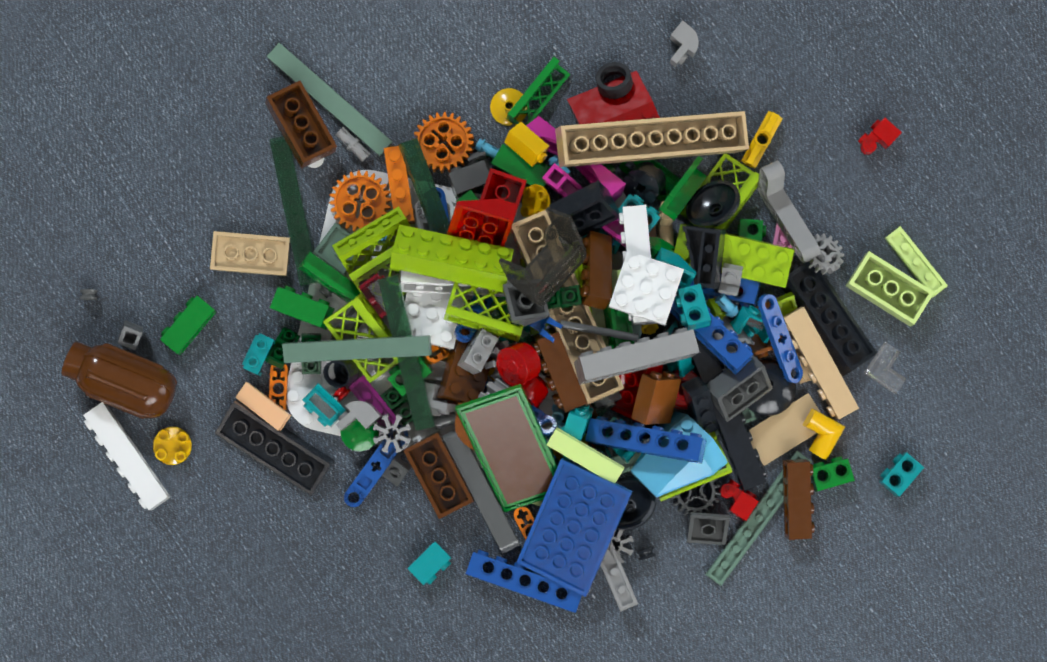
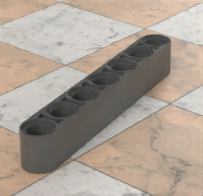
M455 429L442 435L501 552L505 554L520 546V542L472 449L460 440Z

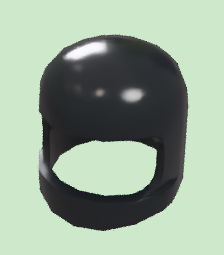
M334 360L325 365L323 374L329 385L335 388H342L353 383L358 378L359 368L353 360ZM334 363V379H331L328 374L329 366Z

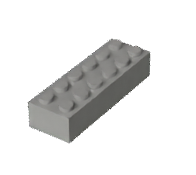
M681 328L671 333L672 335L665 332L658 334L652 340L649 337L638 339L634 344H631L630 341L621 343L615 349L608 346L601 348L595 354H593V351L581 353L574 362L579 385L691 358L699 353L694 330L687 331V328Z

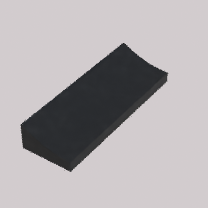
M807 262L789 274L786 288L782 287L786 294L790 292L794 294L797 308H805L843 377L878 353L826 276L822 275L821 270L816 273L815 267L809 268L811 263Z
M238 399L232 403L214 433L310 496L314 494L335 461L284 427L281 431L276 430Z

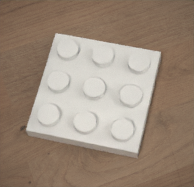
M627 251L609 308L665 326L684 269Z
M407 292L397 337L430 335L431 345L454 350L456 341L454 331L457 323L443 320L451 294ZM461 297L453 300L452 306L457 308L463 307L464 302Z

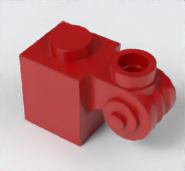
M884 118L882 121L878 119L870 127L873 131L869 135L865 133L858 140L860 149L866 155L872 154L877 148L876 142L887 149L902 132L887 118Z
M730 479L727 484H723L720 487V496L723 498L732 497L733 503L728 511L747 521L759 501L755 499V494L748 490L746 492L740 490V485Z

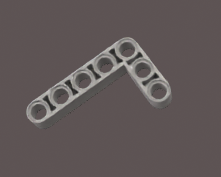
M776 160L759 169L758 191L790 245L795 249L801 262H806L820 255L821 251L818 243L783 189L785 171L782 164Z

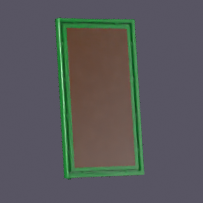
M518 384L457 405L455 410L502 510L507 512L543 500L558 464L550 447L547 446L548 442L522 385Z

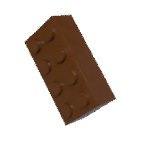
M301 81L295 82L266 97L265 104L301 169L335 153L337 145Z
M551 327L546 331L555 338L554 342L537 333L531 336L532 342H530V345L537 351L540 357L541 371L547 376L544 378L545 383L554 394L551 396L554 405L564 412H568L587 404V401L559 331Z
M467 329L459 330L462 336L470 334ZM456 339L454 350L450 349L437 398L458 405V402L466 403L477 399L480 392H484L490 368L485 369L483 367L481 372L473 375L457 365L469 342H460ZM489 356L486 362L492 361L493 358Z
M440 431L411 444L403 450L439 519L474 502V498Z

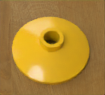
M512 88L502 89L497 92L490 104L493 118L502 125L511 126L512 123L506 119L511 109L506 108L505 105L512 103L514 106L523 94ZM527 114L519 115L516 120L518 122L523 121Z

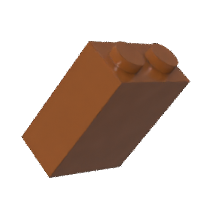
M651 371L650 374H642L631 418L645 425L670 423L681 379L675 377L674 373L670 371H663V373Z

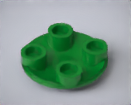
M356 419L345 430H341V438L343 443L351 450L366 451L375 445L373 437L379 436V431L373 430L375 423L369 429H365Z

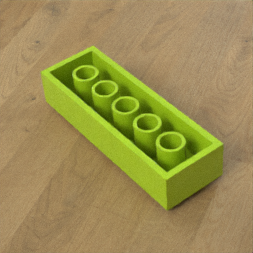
M682 223L680 224L674 252L690 265V255L686 246L685 232L683 231V226L688 224ZM725 233L721 273L724 263L743 266L742 278L786 288L795 249Z
M399 224L392 249L390 268L504 292L502 285L507 284L514 249Z

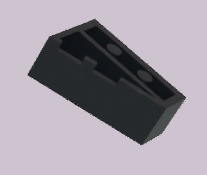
M689 225L683 226L687 241L686 246L691 260L690 265L696 271L694 284H701L703 288H719L726 230Z

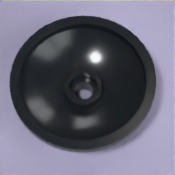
M729 181L710 182L699 188L689 200L686 206V216L694 226L717 227L728 221L738 209L740 192Z
M763 359L759 361L765 366L773 389L750 405L748 409L758 415L774 416L782 413L791 405L796 394V383H790L784 379L783 371L780 369L778 361Z
M636 477L620 478L616 483L633 491L617 530L636 529L651 518L656 507V497Z

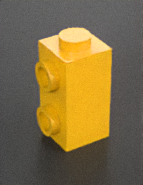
M522 122L509 130L504 141L506 145L532 167L538 162L542 163L547 157L546 152L549 145Z

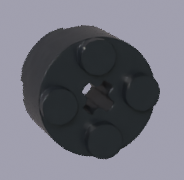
M650 162L637 164L623 178V182L626 183L623 190L626 197L629 194L639 196L646 206L652 204L661 195L666 186L664 172L660 168L658 169L653 166L654 164Z

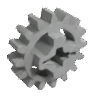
M824 233L821 236L816 234L814 239L819 245L821 254L806 262L811 263L809 268L815 267L816 273L821 270L822 275L827 272L832 274L844 262L841 259L844 254L840 253L842 246L838 247V240L833 242L831 235L826 238Z

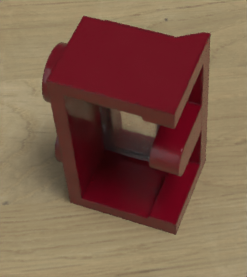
M377 273L358 287L380 318L383 319L401 306L399 304L401 299L395 290L391 293L387 287L390 283L385 276L382 275L380 277Z

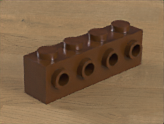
M590 231L581 241V248L583 249L581 257L583 270L580 276L582 280V305L604 310L612 298V236Z
M806 459L783 460L784 534L789 540L812 539V533L815 531L811 514H814V504L811 502V495L814 493L813 484L811 483L813 466Z

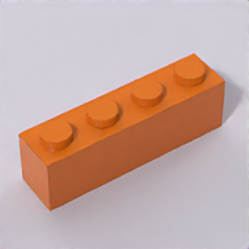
M403 145L384 148L393 209L399 206L409 225L415 224Z

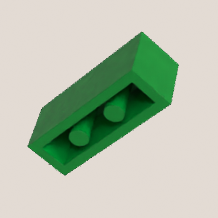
M502 144L491 163V167L498 171L527 180L525 185L527 187L539 184L545 188L547 185L543 182L542 177L550 167L544 163H536L532 167L508 145Z
M285 286L284 289L281 287L277 288L270 306L271 309L327 330L323 321L331 316L335 310L329 306L330 302L320 298L319 301L312 300L313 296L304 292L301 295L296 294V289Z
M199 296L191 297L185 305L187 308L183 312L180 311L174 317L173 321L175 322L172 326H167L161 333L162 337L160 340L180 356L217 313L215 309Z

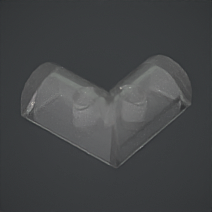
M884 341L863 374L896 395L906 378L891 369V366L901 352Z

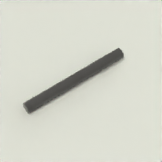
M561 320L562 328L635 342L638 340L639 334Z

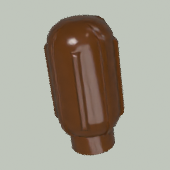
M76 341L66 355L61 372L62 376L75 380L77 386L88 397L142 419H151L163 415L173 401L177 385L176 378L162 365L108 343L90 347Z

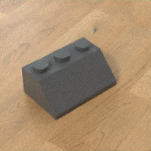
M754 355L752 360L736 375L728 368L706 384L710 391L712 403L726 422L733 419L773 389L765 366Z

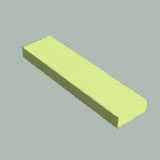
M901 226L884 238L919 283L934 292L931 298L948 286Z
M558 427L547 443V446L613 483H616L625 468Z

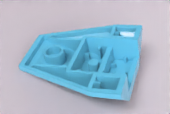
M675 411L672 414L671 422L660 424L659 427L664 428L666 432H671V429L683 431V435L690 436V433L701 434V438L707 441L702 464L641 453L630 471L657 498L714 475L728 461L714 439L688 414ZM664 438L661 441L662 447H666L669 444V438ZM683 441L680 444V450L687 449L688 442Z

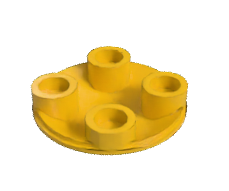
M539 184L525 187L522 207L520 209L521 215L523 217H530L544 210H547L549 214L550 197L547 190Z
M178 427L162 429L155 436L153 442L156 458L167 465H177L184 462L192 449L189 435Z

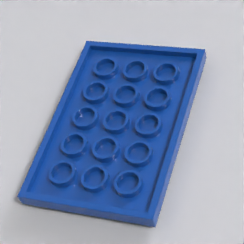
M561 458L516 563L586 597L633 491L608 481L565 458Z

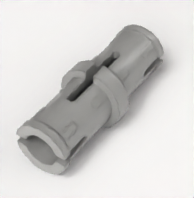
M342 127L335 134L347 146L346 149L348 151L351 150L361 162L366 160L371 154L359 143L360 140L354 138L345 127Z

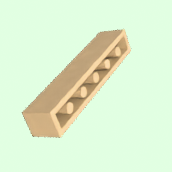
M799 307L783 316L795 350L798 349L801 354L799 359L804 367H808L810 371L808 376L812 383H816L819 387L817 392L822 400H826L828 404L826 408L830 416L841 419L859 409L805 308Z

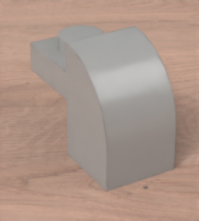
M682 20L670 35V40L680 47L669 62L674 67L685 62L688 58L686 54L693 58L699 44L695 30Z
M426 381L420 382L417 398L418 404L424 413L441 416V414L449 415V412H456L455 407L457 404L437 398L440 384Z
M353 401L345 405L350 412H344L338 418L339 422L336 425L340 430H345L357 419L365 429H369L382 417V414L369 402Z

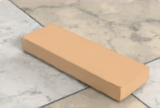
M249 382L243 385L235 397L278 431L282 430L291 417L288 412Z

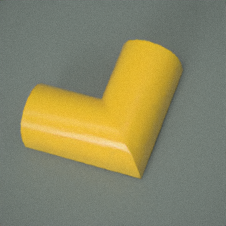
M813 408L802 424L818 433L809 451L827 460L845 426Z

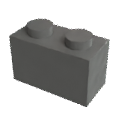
M474 160L464 168L458 166L451 169L447 178L455 198L462 197L469 190L475 192L483 189L489 171L484 160L480 162L479 160Z

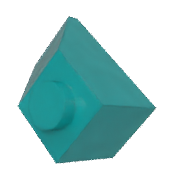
M661 247L655 260L684 269L679 286L683 288L690 286L696 276V271L680 255Z

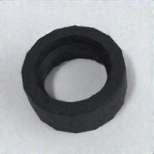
M607 63L600 67L596 73L595 79L598 91L603 97L608 99L622 98L632 89L633 81L630 69L623 63ZM611 75H622L625 77L623 83L618 86L610 87L603 84L604 80Z

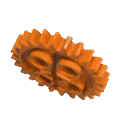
M438 112L436 113V118L429 115L430 121L428 122L423 119L424 126L417 125L420 132H414V136L417 138L412 139L413 144H416L413 146V150L418 151L415 156L416 158H421L419 160L420 164L426 162V169L432 166L433 172H435L437 168H440L441 173H443L444 168H447L450 173L451 167H458L457 164L464 166L463 159L467 160L469 158L467 153H473V149L470 147L474 146V142L471 141L474 136L469 134L471 127L465 128L467 122L463 121L460 123V116L454 119V113L447 117L446 112L443 113V117H440ZM442 127L449 128L446 133L439 131ZM432 131H435L443 142H447V146L455 152L454 155L450 153L445 144H440L439 138ZM428 139L435 140L432 145L425 144ZM455 140L462 142L459 146L452 145ZM440 153H447V156L445 158H438V155Z
M358 170L357 176L350 172V178L343 175V182L337 180L339 187H332L336 193L330 194V197L334 198V200L330 201L329 204L335 206L331 209V213L337 212L334 219L341 218L339 225L341 226L346 223V230L352 226L353 232H356L357 228L361 229L387 213L385 210L391 209V206L387 205V203L392 200L386 197L390 194V191H384L387 184L380 185L382 178L375 180L376 175L374 173L371 177H368V171L361 175L360 170ZM365 185V190L363 193V200L365 203H361L359 217L356 218L355 216L358 210V203L356 202V200H360L362 186ZM351 186L358 187V192L354 195L348 193V189ZM370 190L377 192L376 197L373 199L367 197V192ZM351 204L354 206L352 213L344 212L346 205ZM367 208L373 210V214L370 217L363 216V211Z

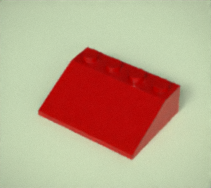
M637 71L631 73L632 89L622 98L608 99L603 97L599 93L598 87H595L567 99L577 125L660 117ZM622 76L604 85L610 87L618 86L623 83L625 77Z
M501 199L457 201L447 235L504 247L514 221L517 204Z

